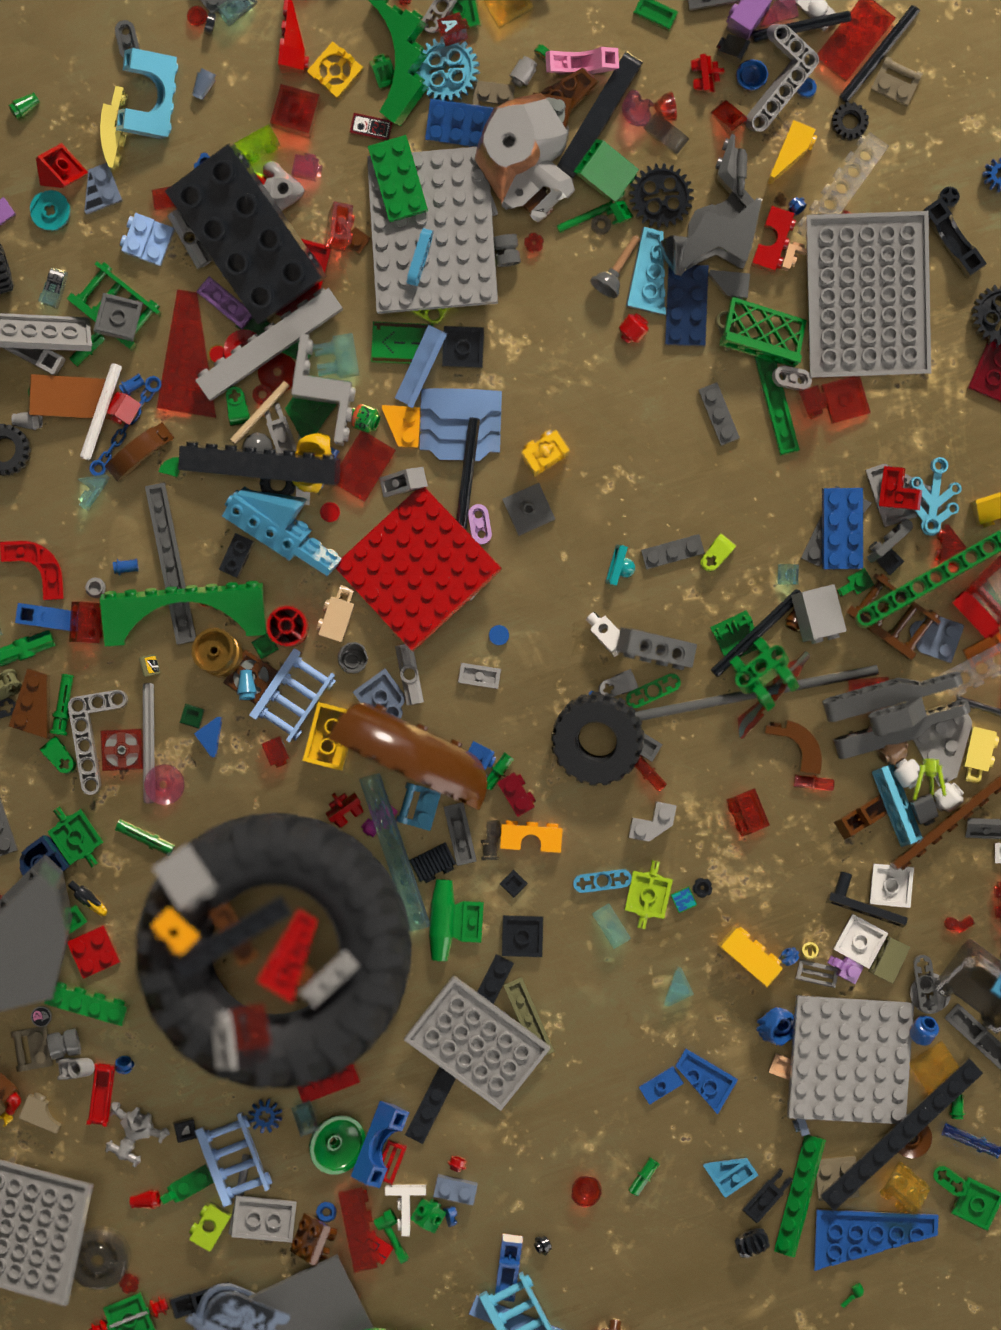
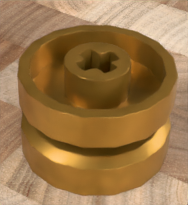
M209 628L202 631L193 642L192 657L194 663L212 676L226 677L233 674L239 668L242 661L243 650L240 643L233 636L219 628Z

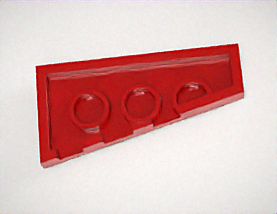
M300 909L297 911L257 979V982L291 1003L294 1001L318 922L317 919Z

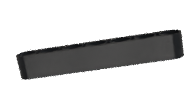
M627 51L619 61V68L613 71L557 165L572 180L576 176L573 171L595 140L599 138L643 64L642 60Z

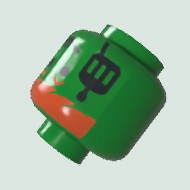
M359 404L356 408H352L351 425L353 428L365 433H370L372 430L377 429L381 417L378 415L376 408L365 404Z

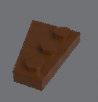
M581 68L539 93L572 98V111L598 81L585 68Z

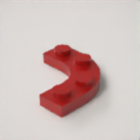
M30 541L0 542L1 562H30L40 571L43 600L64 599L62 569L56 557L48 549Z

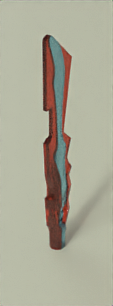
M806 651L797 660L789 662L788 669L795 678H797L804 664L811 657ZM778 675V677L774 678L773 684L765 689L772 697L774 703H776L786 690L787 685L783 684ZM759 701L738 717L740 739H743L764 716L762 712L765 708Z

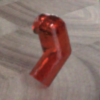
M970 915L961 921L953 917H947L944 923L948 930L956 933H961L975 924Z

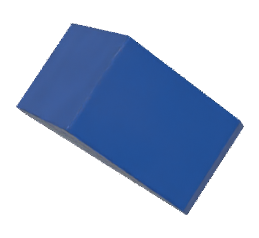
M216 717L194 733L211 757H217L222 717Z

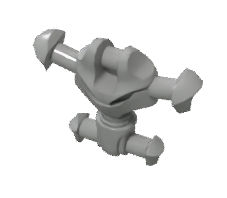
M119 1102L111 1103V1113L109 1116L115 1114L121 1119L120 1124L124 1128L126 1136L120 1141V1146L115 1145L112 1140L107 1142L105 1151L107 1153L108 1151L115 1153L118 1159L128 1160L133 1163V1167H136L141 1162V1155L136 1156L131 1153L135 1148V1142L142 1138L154 1136L159 1138V1143H162L163 1139L170 1135L169 1130L166 1127L162 1130L153 1128L154 1124L151 1114L147 1113L144 1115L140 1113L141 1108L137 1107L134 1111L125 1113L119 1108L121 1106Z

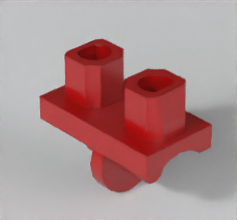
M706 53L700 54V58L691 61L693 72L702 71V78L693 79L694 90L706 91L708 93L715 92L714 82H720V75L725 73V69L719 68L718 61L712 62L711 56H707Z
M334 792L332 794L334 800L328 804L331 809L325 814L331 823L334 822L339 828H342L348 823L344 814L351 811L354 817H357L364 811L360 804L361 801L355 792L350 796L343 793L339 797Z

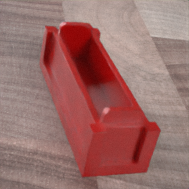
M95 1063L89 1117L86 1125L98 1124L103 1125L102 1127H107L109 1124L116 1068L112 1064Z

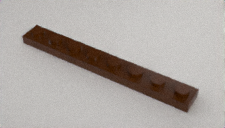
M1001 774L890 863L894 870L901 869L903 871L911 865L910 860L913 857L917 856L919 858L927 851L926 847L929 844L935 845L943 838L941 835L945 831L949 833L958 826L957 822L960 819L966 820L974 813L972 810L976 806L982 807L989 801L988 797L992 793L997 795L1001 792Z

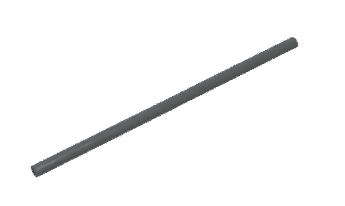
M873 665L797 680L800 686L797 690L879 675L878 667ZM783 683L764 687L770 696L791 692L788 686ZM739 691L636 711L635 715L643 721L756 699L757 697L753 692L751 694H744Z

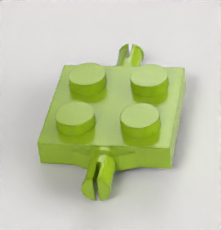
M652 860L650 872L633 871L624 910L635 912L640 916L637 928H641L642 925V929H646L647 919L650 917L665 918L673 879L665 878L658 874L660 865L658 861Z

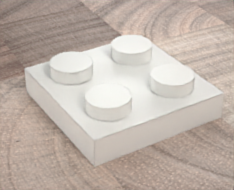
M873 864L869 904L910 908L914 867H907L902 871L901 869L894 870L891 865Z
M852 914L833 949L870 969L888 933Z

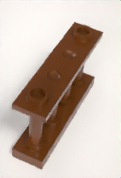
M882 573L880 576L875 574L873 576V579L877 581L875 586L860 606L854 608L851 605L846 614L855 620L857 613L862 608L871 604L883 587L890 592L897 589L890 584L891 580ZM897 593L895 595V599L897 602L900 599L905 602V596L903 594ZM912 602L892 630L887 632L881 628L884 619L866 629L912 662L917 655L914 652L916 644L932 623L939 626L941 621L939 620L940 616L931 609L928 612L916 602ZM887 605L883 607V609L880 611L881 613H886L888 611ZM918 611L926 619L909 642L903 644L898 640V635L914 613ZM866 613L860 614L862 622H870V619L865 616Z

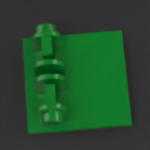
M745 610L710 628L723 656H725L755 627L751 616ZM754 644L740 657L755 651Z

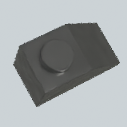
M709 271L708 277L726 298L731 299L735 297L747 300L750 280L749 273Z
M925 794L918 797L916 801L912 800L909 802L918 824L928 826L936 822L934 818L939 817L932 794Z

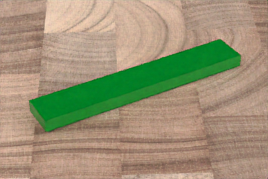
M769 335L766 338L769 341V343L772 344ZM754 356L779 454L781 456L800 451L784 388L777 386L772 380V373L778 368L777 363Z

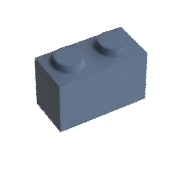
M438 1174L433 1197L473 1205L478 1182Z

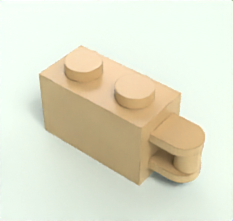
M341 585L336 598L331 596L330 600L326 599L323 611L326 613L324 619L319 620L316 629L319 631L318 635L343 643L355 604L350 603L354 589ZM341 594L348 596L347 601L340 599Z

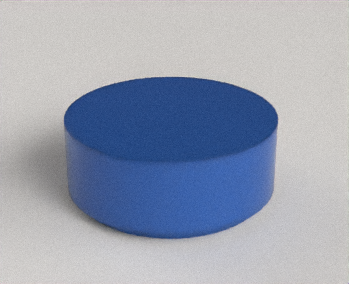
M808 77L797 90V94L805 99L811 98L817 89L816 82Z
M496 625L491 628L489 639L495 645H503L509 639V632L506 627Z

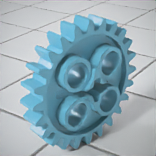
M441 36L439 43L433 39V46L426 43L428 50H423V52L428 56L419 67L420 71L416 73L425 79L423 83L428 86L427 95L429 97L434 94V99H439L441 96L443 101H446L447 97H449L450 101L453 102L454 96L461 99L462 92L468 95L467 88L474 89L471 82H478L474 75L480 74L479 70L475 69L480 64L474 61L477 55L471 54L473 48H467V42L464 41L460 45L461 40L458 37L453 42L451 36L448 37L447 41ZM453 54H460L458 61H451ZM440 57V63L432 65L431 61L433 58ZM449 65L450 69H448V73H445L444 70ZM457 73L463 74V78L460 81H454V76ZM437 77H443V82L440 85L434 84Z

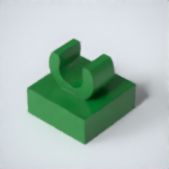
M625 200L610 205L611 210H608L606 213L607 216L614 213L616 219L611 222L612 225L627 222L634 217Z

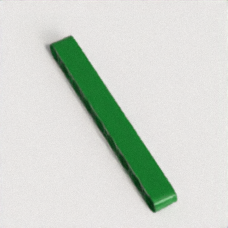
M1001 530L862 608L855 617L856 624L861 628H868L1000 553ZM983 544H990L993 551L991 553L985 552ZM968 553L973 554L975 562L969 563L965 555ZM948 564H956L958 571L956 573L950 572ZM933 573L938 574L940 582H932L930 575ZM913 584H921L923 591L921 593L915 592ZM897 593L903 594L905 602H897L895 595ZM878 604H886L888 611L881 613L877 608ZM860 614H868L870 616V622H862L860 620Z

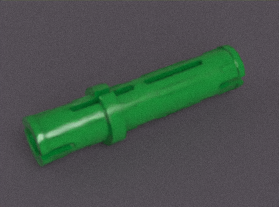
M122 819L116 825L115 831L121 832L149 846L151 850H158L167 856H170L173 852L175 845L160 839L157 834L152 835Z

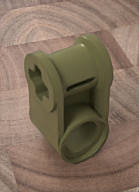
M6 669L0 673V701L20 692L22 683L17 680V673L14 669Z

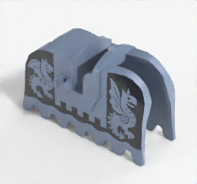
M222 1283L215 1285L204 1293L196 1313L188 1315L186 1322L190 1323L196 1330H275L277 1324H286L290 1319V1315L251 1300L248 1296L255 1294L252 1291L231 1283Z

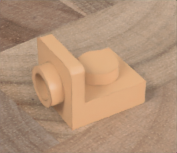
M798 242L789 243L780 269L789 271L790 267H794L797 256L794 254L806 255L807 249L804 248L805 245Z

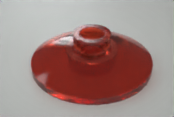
M280 353L258 368V378L261 385L268 391L274 392L285 381L290 386L286 390L288 391L293 387L296 363L288 355ZM277 368L281 370V374L278 376L274 375V370Z

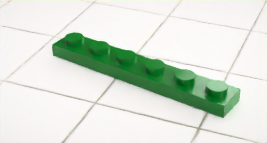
M810 1134L804 1136L774 1252L789 1257H795L826 1139Z

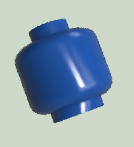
M919 1016L910 1027V1037L916 1044L922 1046L930 1045L939 1033V1026L932 1017Z

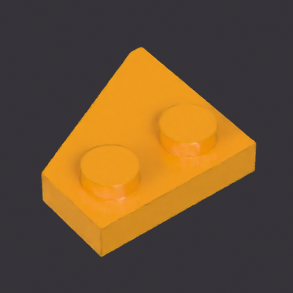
M382 405V410L398 447L418 448L421 407L411 408L407 406Z

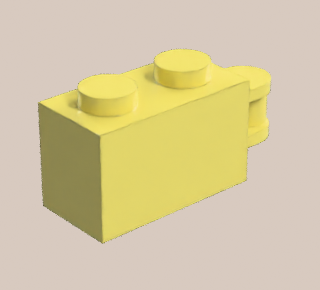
M971 727L962 764L963 767H967L966 782L980 784L983 771L989 772V768H993L995 757L992 756L993 749L997 748L999 737L996 736L997 732ZM972 769H977L978 774H971Z

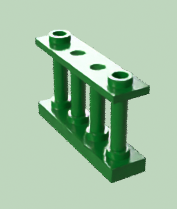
M96 261L95 266L100 269L81 294L78 293L75 296L71 293L67 298L70 303L96 322L101 301L96 307L90 308L86 304L87 298L107 275L115 283L106 294L115 296L121 288H124L131 294L128 299L139 300L147 307L139 317L136 333L153 312L159 317L162 314L158 310L160 308L158 304L153 300L146 301L111 273L113 269L105 262L100 264ZM116 338L131 351L136 347L134 342Z

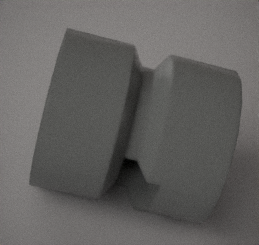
M505 234L494 237L496 267H506L521 263L520 252L516 250L518 247L517 234Z
M76 1028L66 1030L63 1035L59 1032L47 1034V1043L52 1060L64 1058L66 1053L69 1056L81 1054V1045Z

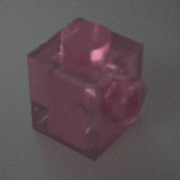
M305 153L304 156L295 154L291 174L295 178L316 182L317 177H321L323 165H320V160L314 154Z

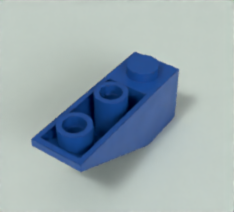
M18 603L15 623L78 632L81 612Z

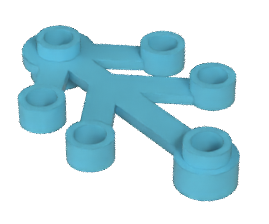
M943 457L933 459L930 465L933 471L931 494L923 485V480L920 477H913L909 482L911 488L922 490V498L929 506L928 514L921 505L920 511L915 510L922 520L921 529L928 536L938 534L941 529V523L959 511L958 504L952 502L948 503L945 510L937 515L938 507L953 495L959 494L962 490L959 483H951L948 489L939 496L942 473L948 469V462ZM937 462L941 464V468L939 470L935 467V464ZM915 479L919 481V485L917 487L913 484ZM953 485H956V486H957V488H958L957 492H953V490H952V486H953ZM951 505L955 507L954 512H951L949 509ZM929 522L933 523L931 530L928 528Z

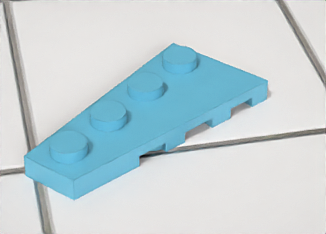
M647 227L642 228L626 303L627 307L666 315L664 257L659 245L664 239L663 231Z

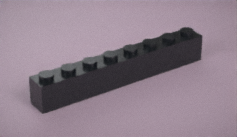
M186 441V444L179 446L178 470L336 485L340 482L341 459L335 458V455L322 454V457H317L312 452H303V455L295 454L296 451L284 450L283 453H276V449L265 448L264 451H256V447L237 449V445H225L224 448L218 447L217 443H206V446L198 445L199 442Z

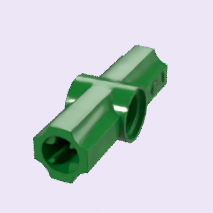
M45 630L31 637L26 636L0 648V667L17 660L22 661L31 658L38 652L56 646L51 631Z

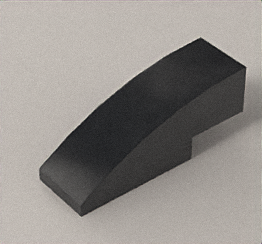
M215 1285L168 1298L173 1317L178 1319L196 1313L204 1293Z

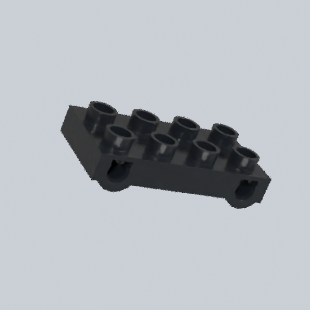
M234 143L225 145L165 190L257 324L265 323L327 277L316 257L303 243L255 174L247 158Z

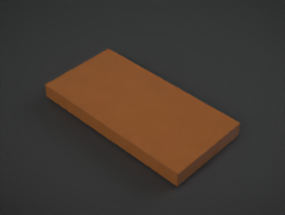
M30 374L28 415L93 419L106 379ZM106 413L105 419L109 420L110 415Z

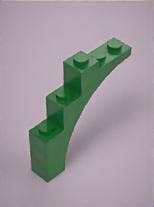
M368 0L385 20L391 33L395 50L393 83L388 97L379 112L394 124L401 126L428 89V86L423 83L425 79L416 73L428 55L423 52L424 47L415 41L427 23L422 20L424 16L416 10L411 12L407 9L403 11L396 5L392 7L388 4L389 0Z

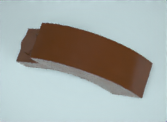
M161 422L127 444L105 467L118 482L129 475L148 456L170 443L174 436L164 423Z
M786 720L785 728H781V723L770 722V726L765 725L764 734L784 736L797 744L801 756L799 772L820 775L822 766L821 750L817 740L809 730L798 723Z

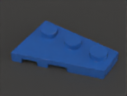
M686 1048L675 1065L718 1114L738 1079Z

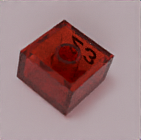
M280 84L270 120L271 127L310 137L321 100L320 94Z

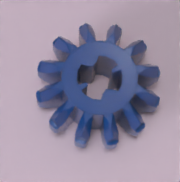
M999 158L998 163L995 159H992L991 165L986 164L985 166L987 171L982 173V176L988 177L984 184L991 183L989 190L996 186L997 193L1001 191V179L996 177L998 171L1001 173V158Z
M269 1098L266 1101V1105H264L262 1099H259L260 1107L253 1103L252 1107L256 1111L250 1110L248 1112L249 1115L255 1116L249 1119V1123L256 1121L253 1129L256 1130L258 1126H261L260 1133H264L265 1127L271 1133V1125L278 1128L279 1124L276 1121H282L283 1119L281 1116H276V1114L282 1112V1109H274L278 1105L277 1102L270 1106L271 1099ZM262 1111H265L266 1114L270 1113L271 1116H269L268 1121L260 1117L263 1114Z

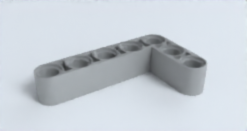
M784 24L770 25L767 29V37L791 61L746 116L745 126L749 130L758 132L766 130L819 63L817 53L792 29ZM780 28L782 33L778 38L776 32ZM794 41L796 46L795 49L792 51L790 46L791 43ZM808 54L810 59L808 64H805L804 59ZM794 70L797 72V77L795 80L792 79V73ZM781 86L784 87V93L782 96L779 93V89ZM768 102L772 103L770 111L767 110ZM758 117L759 124L755 127L754 120Z
M121 690L77 696L68 703L81 788L88 795L97 794L102 787L90 713L125 707L128 703V696ZM118 693L123 696V702L120 705H116L113 701L114 695ZM96 697L103 699L101 708H96L93 704ZM77 700L83 703V709L79 712L75 711L73 707L74 702ZM80 720L85 721L87 724L86 729L82 732L77 729V723ZM83 740H87L90 744L89 750L85 752L80 748V743ZM86 760H90L93 763V768L89 772L83 768ZM89 780L96 782V789L94 791H89L86 787Z

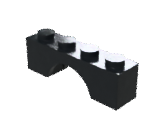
M939 198L923 210L928 211L930 226L966 278H969L987 264L976 247L970 244L964 237L953 218V214L942 198Z

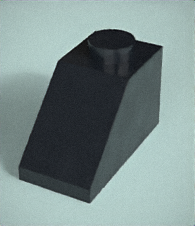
M728 34L726 38L722 37L716 47L719 49L717 55L738 67L749 48L750 41Z

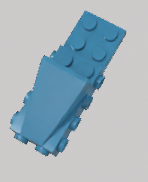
M245 486L240 491L236 490L225 503L227 508L222 517L289 561L296 555L328 576L342 559L334 550L322 546L319 540L310 538L309 535L312 530L308 528L305 522L296 520L307 499L254 491Z

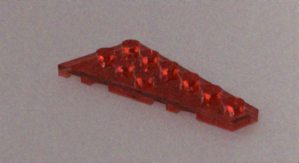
M177 289L157 409L217 419L214 400L210 402L196 382V379L199 378L197 374L206 368L209 370L197 292Z

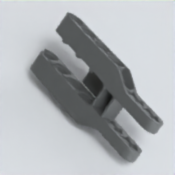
M952 672L924 681L895 678L823 700L822 703L828 722H836L874 711L869 714L871 723L869 728L857 732L850 731L849 734L833 739L838 758L846 759L885 748L886 745L917 739L935 723L968 714L971 711L968 700H959L925 710L922 700L924 696L962 685L961 673Z

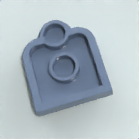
M926 617L923 619V621H916L910 626L909 632L911 637L915 634V632L924 622ZM939 617L941 621L939 626L932 623L915 647L922 654L952 663L964 625Z
M385 668L353 691V694L360 703H368L374 707L376 704H380L388 708L387 713L401 719L403 714L401 706L405 702V696Z

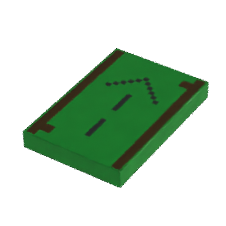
M373 321L371 362L411 364L428 325L433 326V324Z

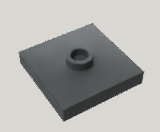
M103 293L94 326V333L133 342L143 302Z
M539 483L502 499L518 536L555 520Z

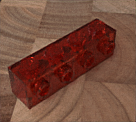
M362 1186L339 1190L338 1195L354 1273L378 1268L377 1263L381 1262L379 1250L374 1249L373 1243L377 1242L375 1230L370 1229L369 1222H373L371 1210L366 1209L365 1202H369L367 1190H363Z

